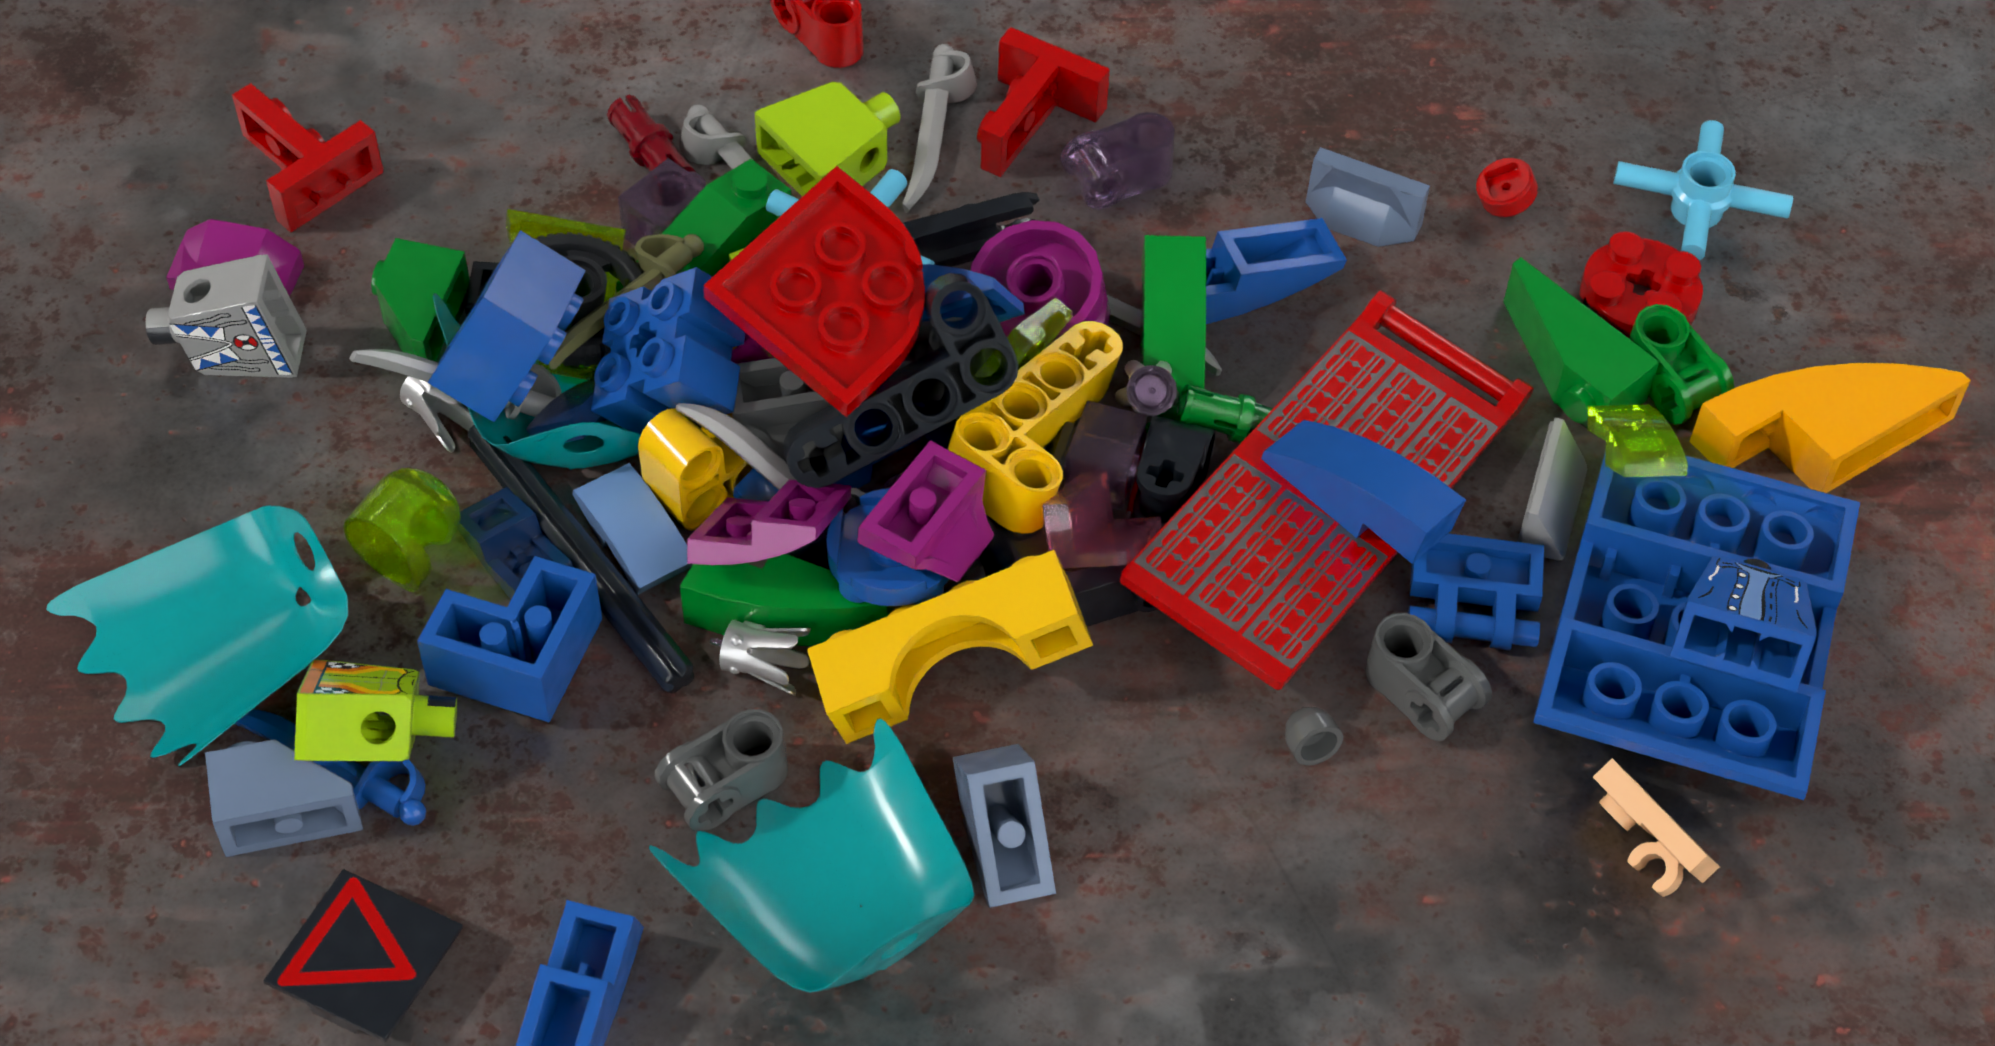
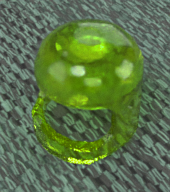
M412 467L400 468L386 474L377 482L345 520L343 529L346 539L354 551L367 564L397 586L409 592H414L422 586L432 570L430 558L424 548L432 544L443 545L451 542L460 524V508L451 490L439 478L421 469Z

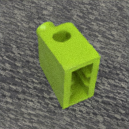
M833 81L754 112L757 153L801 196L805 195L836 166L861 186L865 185L885 168L887 164V129L900 122L898 106L886 92H881L862 103L842 83Z

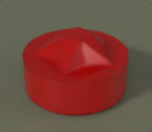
M1504 158L1484 168L1478 176L1476 190L1484 209L1488 213L1498 217H1510L1525 211L1532 205L1538 193V184L1531 167L1525 161L1517 158Z

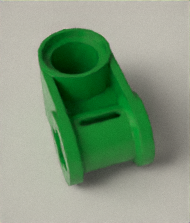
M1655 304L1647 306L1639 312L1629 339L1659 361L1649 397L1655 403L1660 414L1668 422L1676 425L1688 421L1693 411L1701 408L1702 403L1735 388L1733 376L1725 361L1710 349L1680 311L1668 305Z

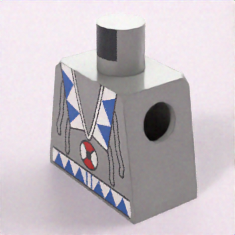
M257 255L184 271L177 277L170 307L151 308L146 314V331L150 342L154 345L180 343L195 370L199 373L222 376L297 377L307 329L268 255Z

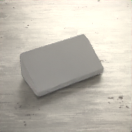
M1554 417V421L1549 423L1517 541L1544 545V557L1557 561L1565 558L1587 473V464L1584 456L1563 419Z

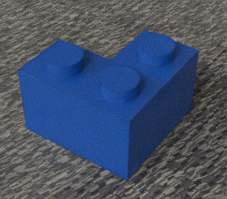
M520 230L489 278L473 309L450 342L428 383L492 422L496 421L508 402L519 407L538 377V374L530 369L536 360L545 365L549 364L567 334L565 332L566 328L583 303L584 298L575 294V291L586 270Z
M534 556L507 607L445 589L417 640L427 684L550 723L602 621L596 574Z

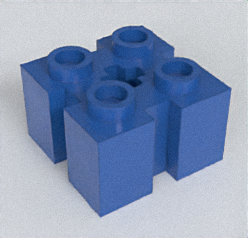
M695 267L662 279L652 291L643 286L609 299L608 309L604 316L605 328L602 343L610 347L611 352L602 358L595 371L592 412L626 430L639 434L642 433L645 426L658 413L666 409L676 408L678 403L701 405L724 414L734 412L741 366L732 362L731 356L733 347L744 344L745 332L704 298V284L712 276Z

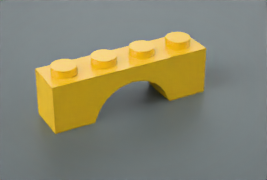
M1055 550L1039 556L1024 557L1016 561L1011 567L982 579L959 583L949 592L920 604L899 607L887 617L855 630L850 629L837 632L829 637L827 641L807 648L826 714L846 744L873 734L877 719L886 721L889 726L908 720L911 699L921 678L938 661L954 652L972 647L998 648L1015 655L1033 670L1091 647L1093 643L1071 583Z

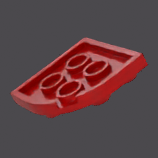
M836 166L704 284V298L847 417L896 371L910 353L917 339L925 305L923 263L914 239L900 219L879 199Z

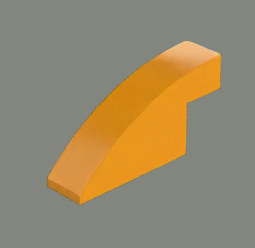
M1848 363L1814 366L1784 372L1738 386L1702 403L1690 442L1709 462L1730 468L1738 466L1769 448L1809 489L1828 493L1954 419L1971 380L1962 372L1898 363Z

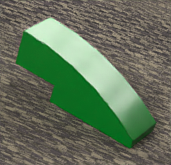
M1145 235L1142 252L1140 363L1144 366H1156L1159 361L1168 362L1172 368L1171 375L1175 380L1180 396L1186 384L1205 389L1206 236ZM1178 403L1157 416L1176 420ZM1141 421V433L1148 432L1150 423Z
M788 554L767 559L763 568L748 563L731 565L693 564L680 585L684 623L721 635L725 634L732 620L742 623L749 621L764 625L765 628H810L811 631L808 635L798 637L797 646H815L827 641L829 637L837 632L850 629L855 630L885 618L893 611V606H880L867 602H850L840 593L839 583L829 569Z

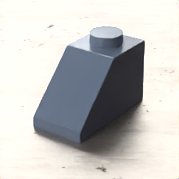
M275 739L263 742L243 741L235 743L226 749L205 752L212 823L225 857L363 830L362 818L352 784L313 761L294 760L295 751Z
M1019 744L953 757L963 822L988 907L991 908L1056 894L1035 761Z

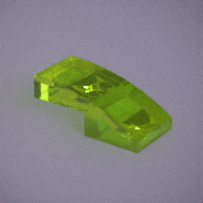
M1650 405L1588 406V431L1606 441V467L1623 477L1687 476L1688 462L1681 444L1670 424L1654 407Z

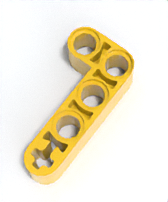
M1083 321L1074 325L1018 370L1017 378L1008 390L961 415L957 420L947 450L986 470L982 498L985 513L1004 528L1012 532L1026 534L1036 532L1046 523L1062 482L1063 470L1060 463L1043 448L1055 438L1066 421L1074 423L1106 394L1123 351V342L1111 327L1095 321Z
M676 408L666 409L658 413L645 426L639 437L638 450L642 479L663 508L685 529L690 531L696 530L727 497L734 498V487L753 469L704 427L699 428L689 417L678 412ZM732 413L726 414V415H728V416H730V417L733 418V414H732Z

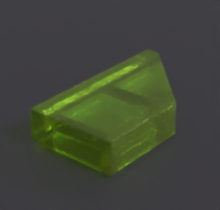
M1056 297L1017 325L1007 336L1017 357L1018 370L1048 347L1073 317V311ZM996 349L974 376L984 378L996 372L1001 362L1000 351Z

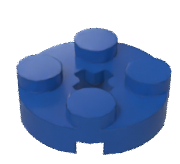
M890 488L871 491L860 496L859 506L850 509L845 515L842 508L829 525L827 532L829 568L839 583L840 593L850 602H867L880 606L920 604L942 595L944 585L950 580L927 569H912L857 543L860 524Z

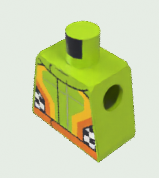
M315 659L312 661L297 692L294 760H408L416 736L454 738L457 718V697L419 695L420 674L419 671L414 669Z

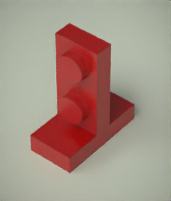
M1010 27L999 40L998 81L1010 87L1006 99L996 111L990 110L986 113L978 128L977 141L981 143V169L1001 177L1056 106L1096 123L1107 109L1110 68Z
M250 83L232 94L242 135L283 169L267 179L266 183L276 221L290 233L384 172L376 133L363 121L359 120L325 142L315 129H305L295 121L287 107L278 98L273 97L269 99L253 84Z

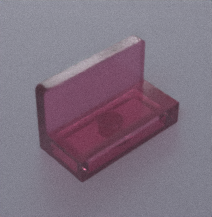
M1107 470L1082 472L1042 505L1049 551L1055 550L1063 568L1126 565L1162 528L1160 517L1113 519Z

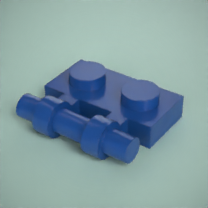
M1448 533L1411 566L1409 596L1435 599V609L1410 606L1408 614L1415 615L1425 621L1447 643H1452L1453 637L1490 641V648L1511 650L1512 644L1537 647L1540 637V622L1515 619L1516 609L1539 611L1543 596L1544 545ZM1457 602L1493 606V616L1457 612Z

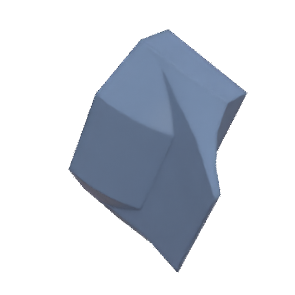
M1320 147L1313 160L1306 204L1317 219L1323 218L1329 230L1381 247L1415 240L1423 223L1430 185Z

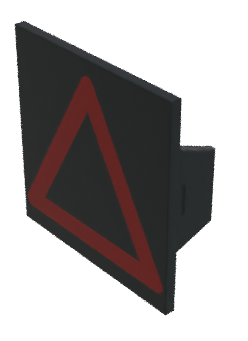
M343 869L263 981L264 984L305 1003L314 1014L355 1034L359 1029L386 1042L462 931L463 925Z

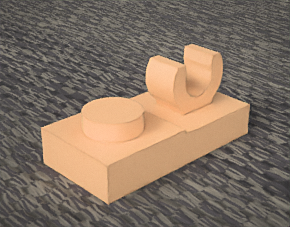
M1613 758L1593 776L1607 792L1599 803L1626 831H1629L1637 823L1652 837L1655 836L1658 839L1657 842H1646L1638 845L1630 853L1627 862L1639 872L1649 861L1663 859L1666 864V871L1652 886L1662 897L1668 896L1678 889L1683 880L1684 868L1702 883L1720 868Z

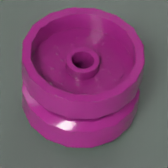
M1030 220L1006 227L985 242L971 264L970 271L993 277L1024 303L1023 315L1000 322L1016 354L1019 365L1018 370L1071 327L1080 322L1095 321L1109 326L1111 310L1096 250L1081 233L1059 222Z

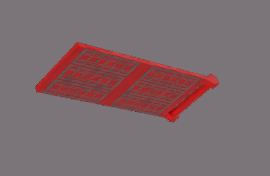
M1382 290L1371 299L1364 311L1132 559L1123 569L1120 576V583L1276 690L1282 689L1398 552L1369 528L1359 537L1355 538L1261 459L1263 452L1300 422L1308 420L1337 427L1382 445L1433 474L1452 489L1508 422L1519 414L1534 390L1533 386L1519 377L1513 382L1395 306L1397 300ZM1381 326L1499 401L1496 406L1490 404L1377 330Z

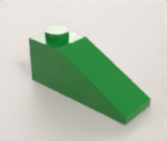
M751 158L707 184L662 233L681 238L689 234H696L704 243L703 252L698 257L693 258L692 262L676 274L697 267L713 277L730 262L729 254L748 246L779 218V216L766 210V203L770 194L775 189L791 195L792 190ZM619 281L616 282V292L624 288Z
M1522 257L1513 262L1503 302L1553 402L1563 409L1564 413L1571 420L1581 423L1597 437L1601 438L1648 400L1659 361Z

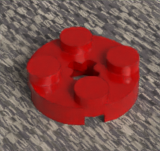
M1618 232L1610 238L1609 244L1598 248L1587 261L1580 284V297L1582 303L1586 299L1587 304L1593 309L1594 313L1628 338L1639 312L1645 307L1655 304L1668 305L1677 309L1686 317L1689 324L1692 325L1703 296V284L1699 276L1701 264L1689 252L1678 251L1670 245L1656 240L1641 238L1633 232ZM1634 284L1644 285L1651 289L1647 290L1644 296L1633 292Z

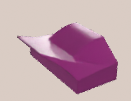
M209 219L187 229L166 279L169 288L174 290L177 277L184 271L257 255H268L290 297L304 268V262L300 249L269 229Z
M930 440L860 524L857 543L912 569H927L955 582H959L994 537L982 501L986 470Z

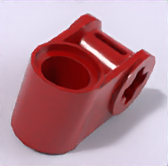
M770 0L774 14L782 27L790 34H793L823 65L832 68H845L854 65L863 56L862 9L859 0Z

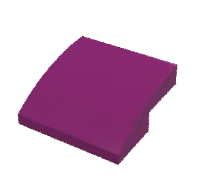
M789 479L770 501L727 497L688 537L687 564H741L765 560L797 550L815 541L851 499V485L831 484L821 488H812L797 482V480Z

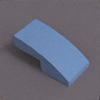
M630 463L573 490L572 494L603 548L609 546L637 595L692 567L693 564H687L686 542L661 503Z

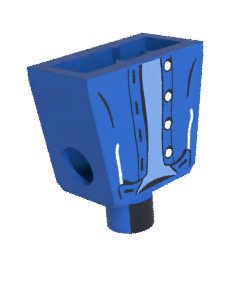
M1722 556L1712 557L1688 597L1670 657L1797 693L1817 634L1807 583L1800 578L1773 571L1766 562L1759 559H1747L1740 562Z

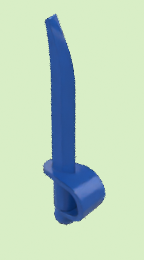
M252 709L234 723L266 740L275 739L295 751L296 724L281 716ZM409 759L404 761H371L367 767L356 761H313L352 784L359 810L369 801L393 817H400L407 825H418L424 820L426 808L421 799L425 793L426 784L422 774ZM398 774L410 775V783L406 791H403L388 780Z

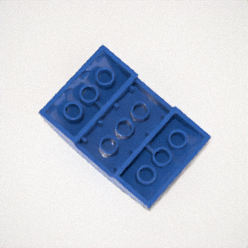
M1610 435L1559 617L1533 723L1804 800L1808 791L1826 690L1822 689L1836 611L1844 594L1860 502ZM1722 556L1740 562L1747 559H1759L1766 562L1773 571L1800 578L1807 583L1817 634L1797 693L1670 657L1688 597L1712 557Z

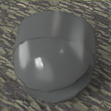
M1302 707L1290 715L1285 726L1286 732L1284 736L1286 744L1296 761L1302 765L1310 766L1326 761L1339 750L1343 742V734L1332 716L1318 707Z

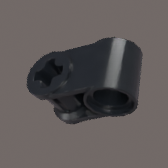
M1157 415L1153 416L1145 439L1142 457L1137 467L1136 482L1139 488L1133 503L1132 517L1135 524L1146 533L1151 531L1157 534L1198 490L1199 485L1203 484L1213 452L1216 435L1215 429Z

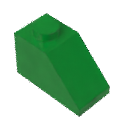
M395 238L386 259L379 260L375 265L371 280V290L373 295L378 296L383 322L402 352L439 363L447 348V344L435 310L433 294L436 293L443 300L452 316L458 322L464 310L470 281L465 251Z

